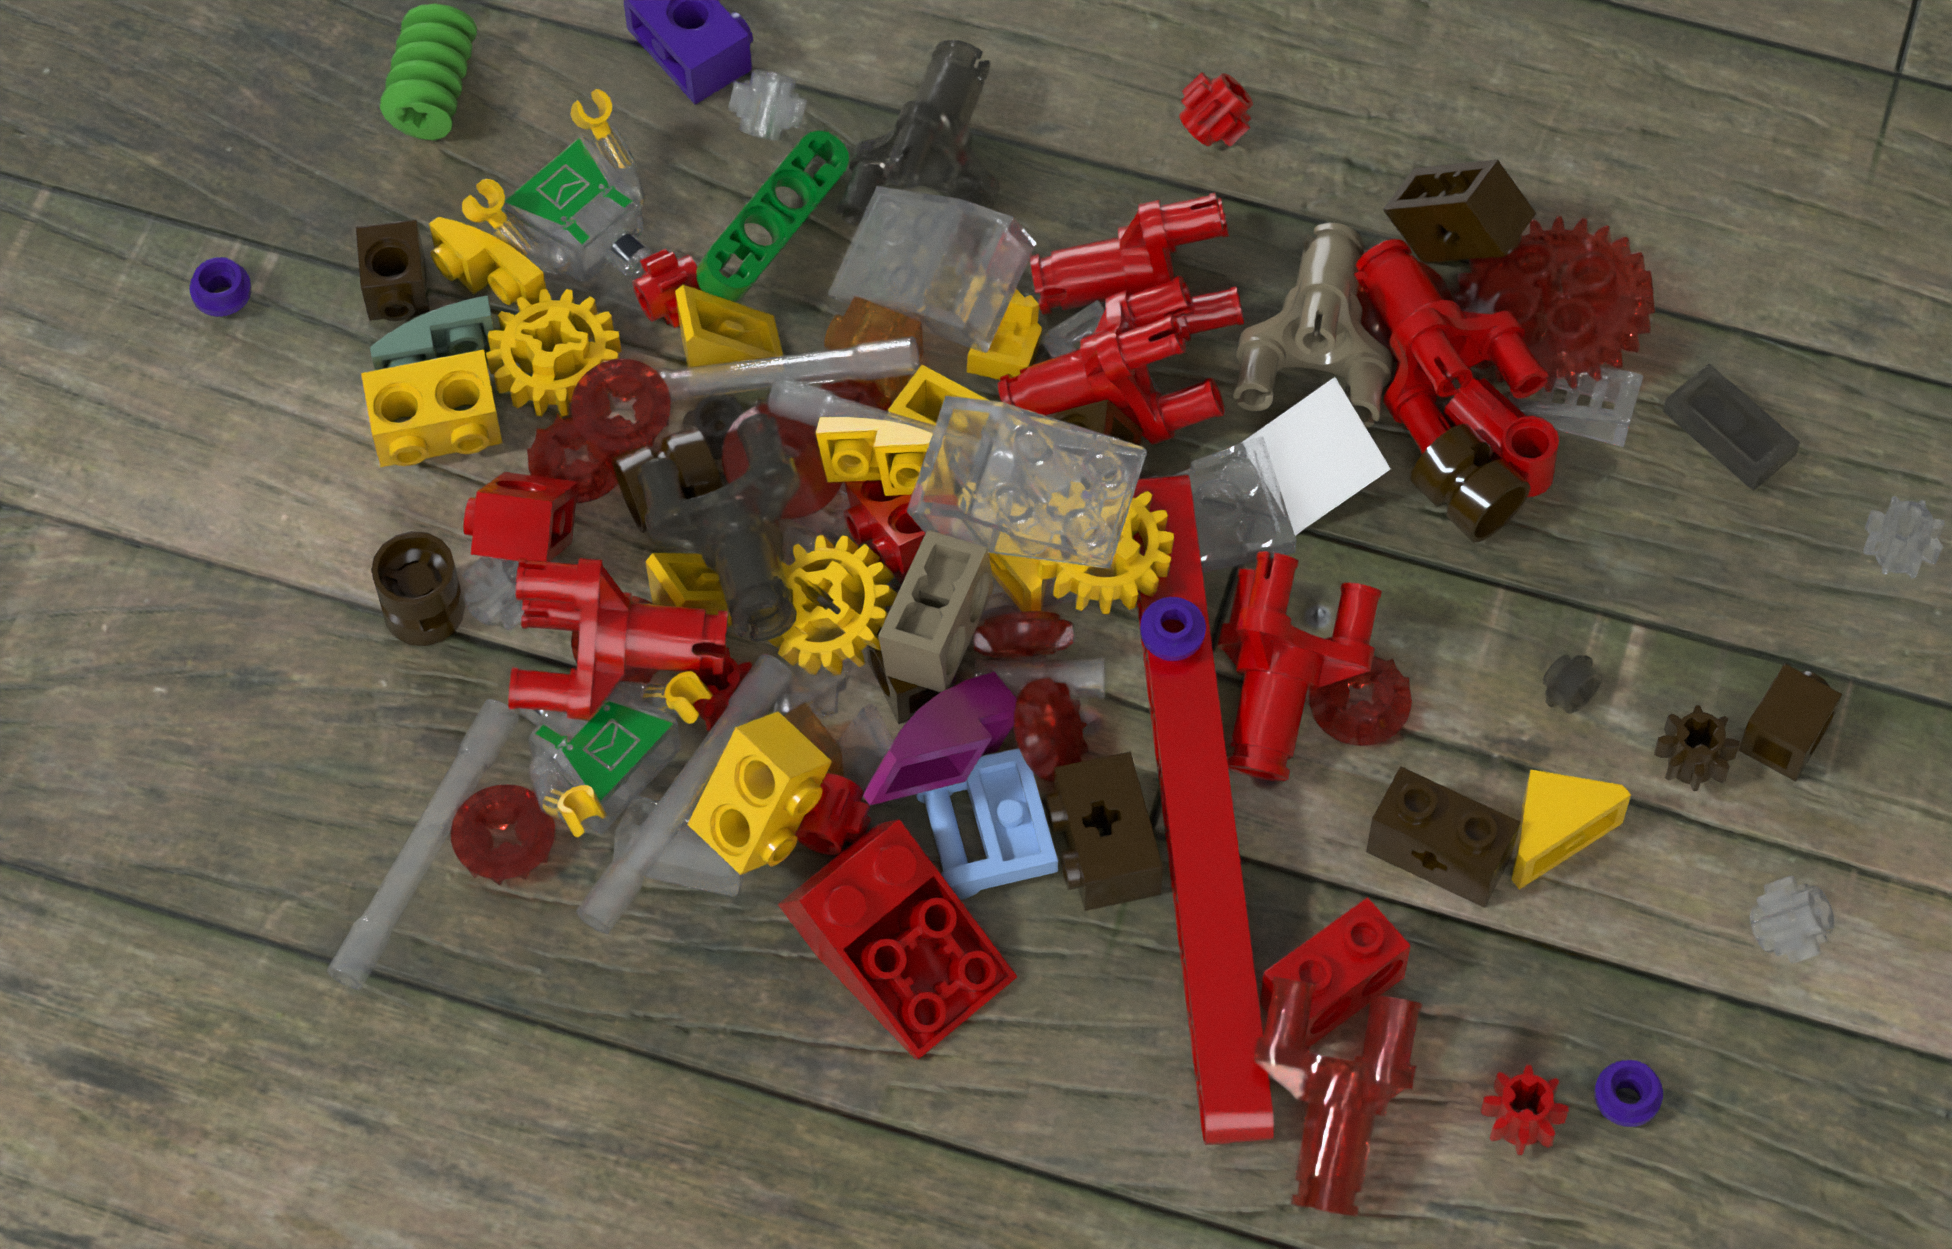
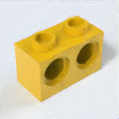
M484 350L361 373L372 437L380 467L390 465L412 466L421 463L426 458L452 453L474 454L488 446L503 444ZM462 405H474L473 407L467 410H454ZM400 417H412L411 419L405 422H393L394 420Z
M779 711L737 726L687 825L740 875L766 864L775 866L787 858L795 848L798 840L795 833L804 815L821 798L823 790L820 784L832 761Z

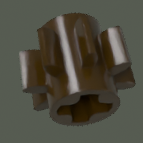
M1696 705L1693 713L1686 715L1682 719L1672 713L1669 714L1664 727L1666 735L1658 737L1654 749L1655 756L1668 758V769L1665 778L1668 781L1677 778L1684 783L1690 784L1693 791H1698L1700 784L1706 782L1711 777L1723 783L1730 768L1727 761L1736 758L1740 746V741L1726 738L1725 728L1728 718L1726 716L1717 718L1712 714L1703 712L1700 705Z

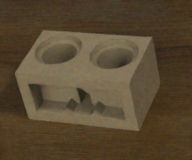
M927 530L878 635L886 676L938 692L949 689L994 589L988 547Z

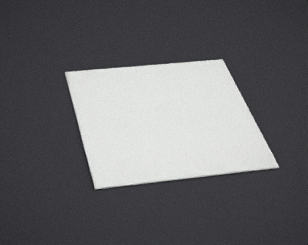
M1336 377L1239 444L1293 537L1391 470Z

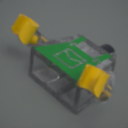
M595 89L591 92V97L599 108L598 118L589 117L578 100L571 107L573 122L582 129L592 130L595 137L591 141L584 135L579 137L506 200L504 191L499 183L492 179H483L476 184V188L488 200L489 208L481 206L471 195H468L462 202V212L466 218L478 223L488 221L491 225L489 230L491 235L515 248L544 273L557 275L566 273L578 281L590 280L608 263L612 264L626 277H632L643 269L640 260L650 256L651 252L644 243L637 239L644 230L641 209L646 200L637 163L617 127L610 128L607 122L612 112L610 97L604 91Z
M686 671L672 678L668 684L620 681L591 721L567 719V712L519 708V712L537 726L528 739L533 758L529 767V775L542 812L566 823L574 837H580L585 833L581 824L583 820L594 831L602 835L681 750L677 720L672 716L679 715L684 722L688 724L694 723L698 719L699 713L692 704L699 699L706 698L709 700L713 694L696 673Z

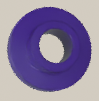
M215 257L204 261L197 267L191 279L189 290L192 301L197 309L207 315L220 317L231 315L243 308L251 296L252 285L248 273L242 266L228 258ZM222 287L229 288L228 290L221 293H213L215 290Z
M1166 597L1153 602L1143 613L1140 624V635L1145 647L1155 656L1167 661H1178L1193 655L1201 647L1206 631L1205 619L1198 607L1190 601L1179 597ZM1166 620H1178L1184 624L1185 628L1178 633H1170L1161 624Z
M1622 1060L1610 1064L1600 1073L1595 1085L1594 1097L1598 1109L1609 1121L1620 1126L1636 1127L1646 1124L1656 1116L1663 1101V1087L1656 1073L1644 1063L1635 1060ZM1621 1088H1630L1638 1094L1640 1101L1635 1104L1624 1103L1619 1100L1616 1091Z

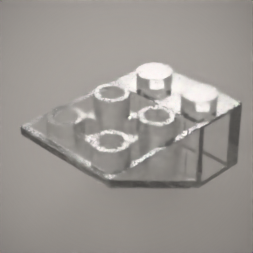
M877 186L828 292V296L987 353L1036 242L1012 216L958 198Z
M945 396L907 512L925 533L927 530L985 546L988 547L989 553L1110 569L1147 451L1142 446L1004 402Z

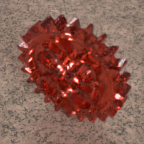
M1562 216L1556 217L1551 230H1543L1540 223L1533 219L1530 222V234L1522 236L1520 244L1506 256L1500 258L1469 259L1471 273H1460L1458 275L1460 292L1453 294V301L1464 312L1493 314L1500 311H1511L1525 330L1523 340L1541 367L1548 373V377H1546L1547 383L1544 385L1546 392L1552 391L1556 378L1564 377L1571 389H1577L1578 374L1584 372L1597 382L1602 380L1600 365L1604 362L1612 367L1622 368L1621 349L1638 353L1640 350L1638 334L1650 333L1649 315L1655 313L1651 271L1645 270L1642 252L1631 254L1630 241L1627 237L1612 242L1610 227L1607 225L1600 228L1593 235L1589 234L1587 219L1584 218L1576 224L1573 230L1565 229ZM1483 360L1477 365L1480 370H1484L1493 366L1494 363L1491 360ZM1495 366L1497 381L1503 382L1504 378Z

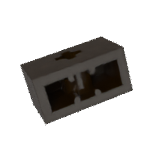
M1498 159L1414 168L1383 209L1422 263L1506 256L1520 244L1522 240L1521 234L1537 214Z
M1131 751L1054 767V792L1044 795L1046 812L1052 832L1063 830L1068 850L1060 852L1063 877L1068 890L1079 888L1084 911L1161 895L1163 865ZM1103 828L1105 836L1100 837L1097 829Z
M1400 766L1372 817L1366 852L1485 908L1513 855L1520 821Z

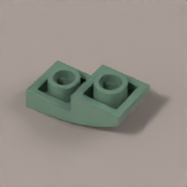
M488 295L443 306L425 313L386 334L370 347L374 369H385L478 350H490L487 336L488 332L495 330Z

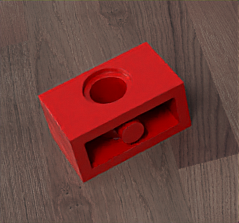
M503 472L476 491V498L470 497L467 501L463 528L465 535L472 536L470 555L519 561V558L545 562L553 560L572 544L578 482Z

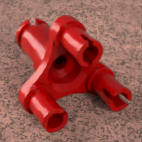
M1211 193L1209 196L1161 205L1160 200L1138 204V212L1131 223L1127 226L1118 227V237L1051 251V256L1043 258L1040 254L1030 255L1035 293H1040L1038 304L1042 315L1051 314L1052 309L1062 307L1065 311L1103 303L1107 296L1124 290H1129L1131 294L1173 280L1174 271L1171 253L1177 252L1176 246L1218 237H1229L1222 199H1217L1216 193ZM1237 286L1231 287L1228 290L1192 296L1194 314L1176 318L1182 330V333L1176 336L1178 339L1184 338L1185 342L1191 341V334L1236 324H1245Z
M1391 239L1373 246L1362 255L1355 265L1359 272L1354 273V277L1361 286L1366 288L1364 289L1365 294L1392 335L1389 340L1390 350L1398 360L1394 380L1383 397V403L1396 422L1405 424L1421 449V454H1423L1438 437L1451 429L1435 404L1437 395L1440 397H1450L1459 393L1452 383V380L1457 378L1463 388L1467 387L1473 377L1470 370L1472 366L1483 360L1493 361L1510 387L1512 395L1519 399L1529 397L1542 389L1547 383L1546 377H1548V373L1541 367L1523 340L1525 330L1511 311H1500L1493 314L1462 311L1460 306L1454 301L1443 299L1419 261L1413 255H1409L1412 254V250L1408 244L1400 239Z
M1182 276L1174 277L1171 281L1131 294L1129 290H1124L1107 296L1105 299L1106 309L1094 334L1083 337L1080 340V349L1020 369L1021 374L1015 377L1011 374L1003 375L1000 377L1001 381L998 382L1002 407L1027 420L1028 427L1035 425L1038 428H1043L1046 415L1108 399L1142 429V436L1153 445L1173 438L1175 430L1216 416H1224L1225 412L1220 390L1212 377L1206 378L1203 382L1162 395L1159 391H1155L1147 364L1186 352L1184 338L1178 339L1176 336L1182 333L1176 318L1194 314V304L1189 288Z
M1260 551L1257 553L1255 570H1238V581L1229 623L1222 624L1217 645L1237 666V673L1244 676L1230 745L1235 749L1233 756L1227 759L1228 769L1233 772L1264 780L1284 782L1286 779H1289L1290 769L1286 765L1287 761L1294 756L1307 690H1315L1371 671L1375 648L1369 644L1379 598L1381 599L1382 591L1358 583L1344 582L1341 584V596L1332 637L1324 639L1292 626L1291 617L1286 615L1294 575L1299 561L1294 557L1275 552L1274 557L1270 558V552Z
M519 558L516 578V600L523 601L522 610H524V614L521 616V628L579 632L577 668H571L570 674L520 670L519 668L512 667L508 697L509 709L516 710V708L567 712V719L591 721L625 676L626 667L678 672L692 671L694 673H700L701 669H712L713 675H723L729 611L719 610L718 615L706 614V609L632 603V593L623 592L604 568L603 560L579 558L578 564Z

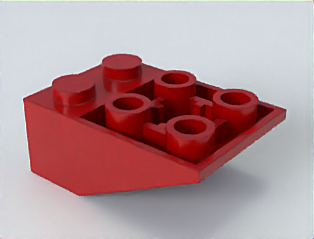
M900 819L874 826L777 904L814 954L915 1060L920 1059L1017 978V975Z

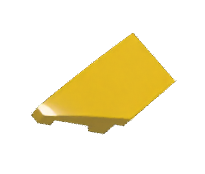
M999 264L996 266L985 295L983 317L968 353L966 371L967 373L998 380L1006 374H1011L1013 377L1020 375V369L1032 366L1042 336V327L1038 324L1039 304L1032 295L1024 297L1012 284V272L1007 266Z

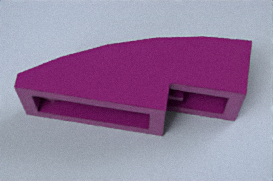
M995 671L967 679L939 693L919 708L901 728L870 780L863 797L869 805L966 782L981 756L995 753L999 750L1024 707Z

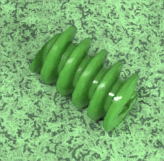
M426 4L409 10L403 17L401 33L396 42V52L391 60V71L387 74L385 91L381 96L380 109L384 118L394 128L406 135L423 140H437L445 137L452 130L453 121L451 117L457 111L458 102L456 98L462 92L463 82L461 80L466 76L468 66L466 61L471 57L473 47L471 42L476 39L477 26L473 18L464 11L448 5Z

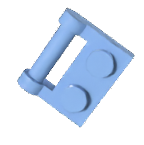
M1026 747L982 756L966 782L916 794L918 801L926 805L943 868L941 875L960 900L969 898L982 889L1058 872V859ZM968 790L986 859L971 863L967 861L950 799L954 792Z

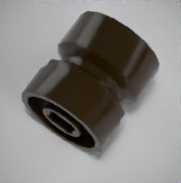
M1459 424L1438 437L1425 450L1411 472L1410 481L1436 507L1447 504L1446 516L1475 543L1491 537L1517 513L1529 495L1530 485L1504 459L1492 461L1494 452L1492 447L1468 424Z
M694 425L661 438L658 450L653 451L648 446L642 445L612 457V465L620 491L636 526L642 533L675 521L677 509L683 507L690 513H695L720 503L725 499L722 481L713 456L701 432Z
M416 531L395 535L382 544L373 558L371 573L386 627L395 638L409 645L428 646L442 642L455 633L463 621L465 604L450 548L442 539L428 532Z

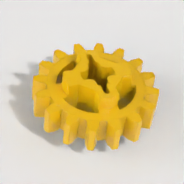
M543 289L540 290L539 303L531 305L528 300L521 296L516 299L519 310L518 314L514 316L504 311L498 314L501 330L488 332L487 337L490 351L486 353L490 374H494L497 391L500 394L510 391L514 407L519 409L530 400L534 403L536 416H543L548 405H557L558 411L563 417L569 414L570 402L577 400L586 409L592 407L590 392L593 389L608 394L611 390L608 375L619 374L621 370L618 354L622 352L619 332L614 331L612 315L609 311L597 313L594 298L589 297L578 305L575 304L573 291L570 289L564 291L560 300H551L548 290Z
M1096 476L1093 490L1088 491L1077 480L1070 482L1069 499L1067 500L1063 496L1053 493L1049 498L1048 513H1039L1037 516L1035 532L1038 535L1034 536L1032 556L1042 558L1039 561L1038 576L1040 579L1056 577L1053 595L1057 599L1065 596L1070 591L1077 595V610L1083 611L1090 599L1099 601L1102 614L1110 613L1112 601L1120 599L1129 610L1136 607L1138 590L1152 597L1157 591L1158 577H1167L1171 557L1167 554L1172 552L1174 533L1164 531L1168 514L1166 510L1149 512L1152 494L1148 491L1140 494L1137 498L1131 497L1129 495L1130 481L1123 479L1116 490L1107 489L1104 477ZM1137 532H1139L1144 542V557L1139 553L1141 545L1133 539ZM1062 533L1067 536L1066 545L1072 549V553L1068 558L1064 554L1060 542Z
M819 535L816 537L815 551L810 553L799 544L794 545L793 554L796 561L789 566L777 560L773 566L781 575L778 583H763L761 588L763 592L773 599L772 604L758 609V615L771 625L763 633L766 640L776 648H779L778 654L793 666L799 662V666L812 675L817 674L822 663L834 676L841 675L843 660L847 658L852 660L858 667H862L865 665L862 650L867 645L881 650L879 637L876 634L880 627H883L889 614L885 611V607L893 605L897 593L887 585L894 578L893 573L882 562L878 563L880 557L867 545L864 544L858 549V545L848 536L842 535L834 547L824 535ZM822 597L828 602L832 600L833 604L841 612L836 614L829 608L825 610V607L817 601V598Z

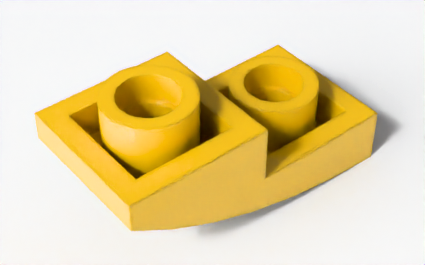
M437 217L429 223L434 245L430 255L438 270L448 280L453 281L458 278L473 294L490 284L494 293L506 305H511L512 303L517 305L516 299L521 296L528 300L531 305L539 303L540 290L546 289L544 273L515 248L489 233L455 220Z
M820 417L816 437L827 482L881 480L885 496L947 493L949 484L938 435L920 428L886 420L854 417Z

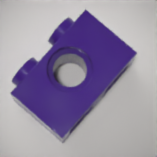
M623 0L628 31L694 105L752 70L750 44L753 42L752 32L739 13L733 12L730 14L719 0Z

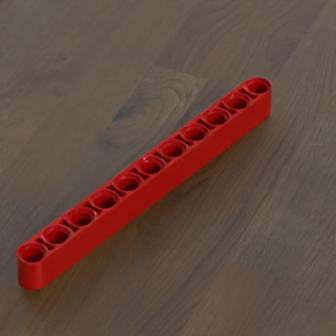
M1189 475L1129 479V495L1137 498L1146 491L1150 492L1152 500L1149 512L1166 510L1168 518L1164 531L1174 533L1172 552L1167 554L1171 557L1167 577H1158L1157 591L1152 597L1138 590L1136 604L1139 628L1145 610L1153 602L1166 597H1179L1193 603L1203 614L1206 624L1205 637L1201 647L1193 655L1178 661H1167L1155 656L1145 647L1141 639L1203 1141L1205 1146L1272 1140L1274 1137L1273 1107ZM1137 532L1133 539L1141 545L1139 553L1144 557V542L1139 532ZM1166 620L1161 624L1170 633H1178L1185 628L1184 624L1178 620Z

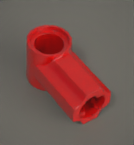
M1472 378L1468 386L1465 388L1461 386L1458 389L1459 393L1455 394L1453 399L1445 406L1444 418L1453 427L1459 424H1468L1494 450L1492 461L1504 459L1529 483L1530 491L1527 497H1536L1546 492L1554 479L1559 446L1558 432L1551 423L1543 418L1523 414L1485 378L1481 380ZM1526 455H1527V456H1532V457H1535V458H1527V457H1522V456H1526Z

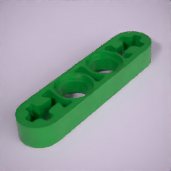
M820 130L809 132L802 137L712 244L699 263L696 270V279L703 292L733 302H737L744 297L846 171L849 165V153L844 143L838 137ZM818 155L826 163L822 165L812 178L804 170L811 160ZM787 187L795 191L801 198L802 208L795 209L784 205L778 199L775 188ZM754 223L764 227L772 238V244L765 246L753 242L746 234L745 224ZM735 254L743 262L737 271L727 278L719 270L724 268Z

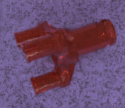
M1273 977L1272 984H1274L1265 1034L1264 1038L1257 1037L1253 1060L1298 1100L1308 1102L1294 1180L1299 1181L1297 1194L1291 1195L1290 1204L1358 1217L1359 1206L1355 1205L1356 1193H1362L1375 1116L1386 1117L1388 1101L1404 1089H1413L1416 1066L1411 1065L1410 1061L1419 1010L1422 1008V1003L1378 995V997L1370 996V1009L1361 1056L1354 1055V1060L1350 1061L1310 1053L1311 1047L1304 1045L1313 992H1315L1316 984Z

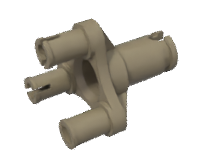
M1338 223L1320 224L1314 227L1313 234L1317 235L1316 239L1309 234L1305 237L1296 287L1291 289L1285 297L1282 311L1264 322L1246 328L1241 333L1236 354L1241 366L1233 398L1237 399V404L1246 410L1262 411L1272 404L1277 371L1281 368L1294 367L1317 369L1345 379L1346 396L1365 427H1371L1374 425V420L1378 422L1380 418L1383 387L1387 386L1391 380L1393 356L1390 350L1374 339L1361 325L1362 306L1356 297L1359 283L1354 277V273L1359 272L1355 265L1364 254L1365 243L1361 235L1351 227Z

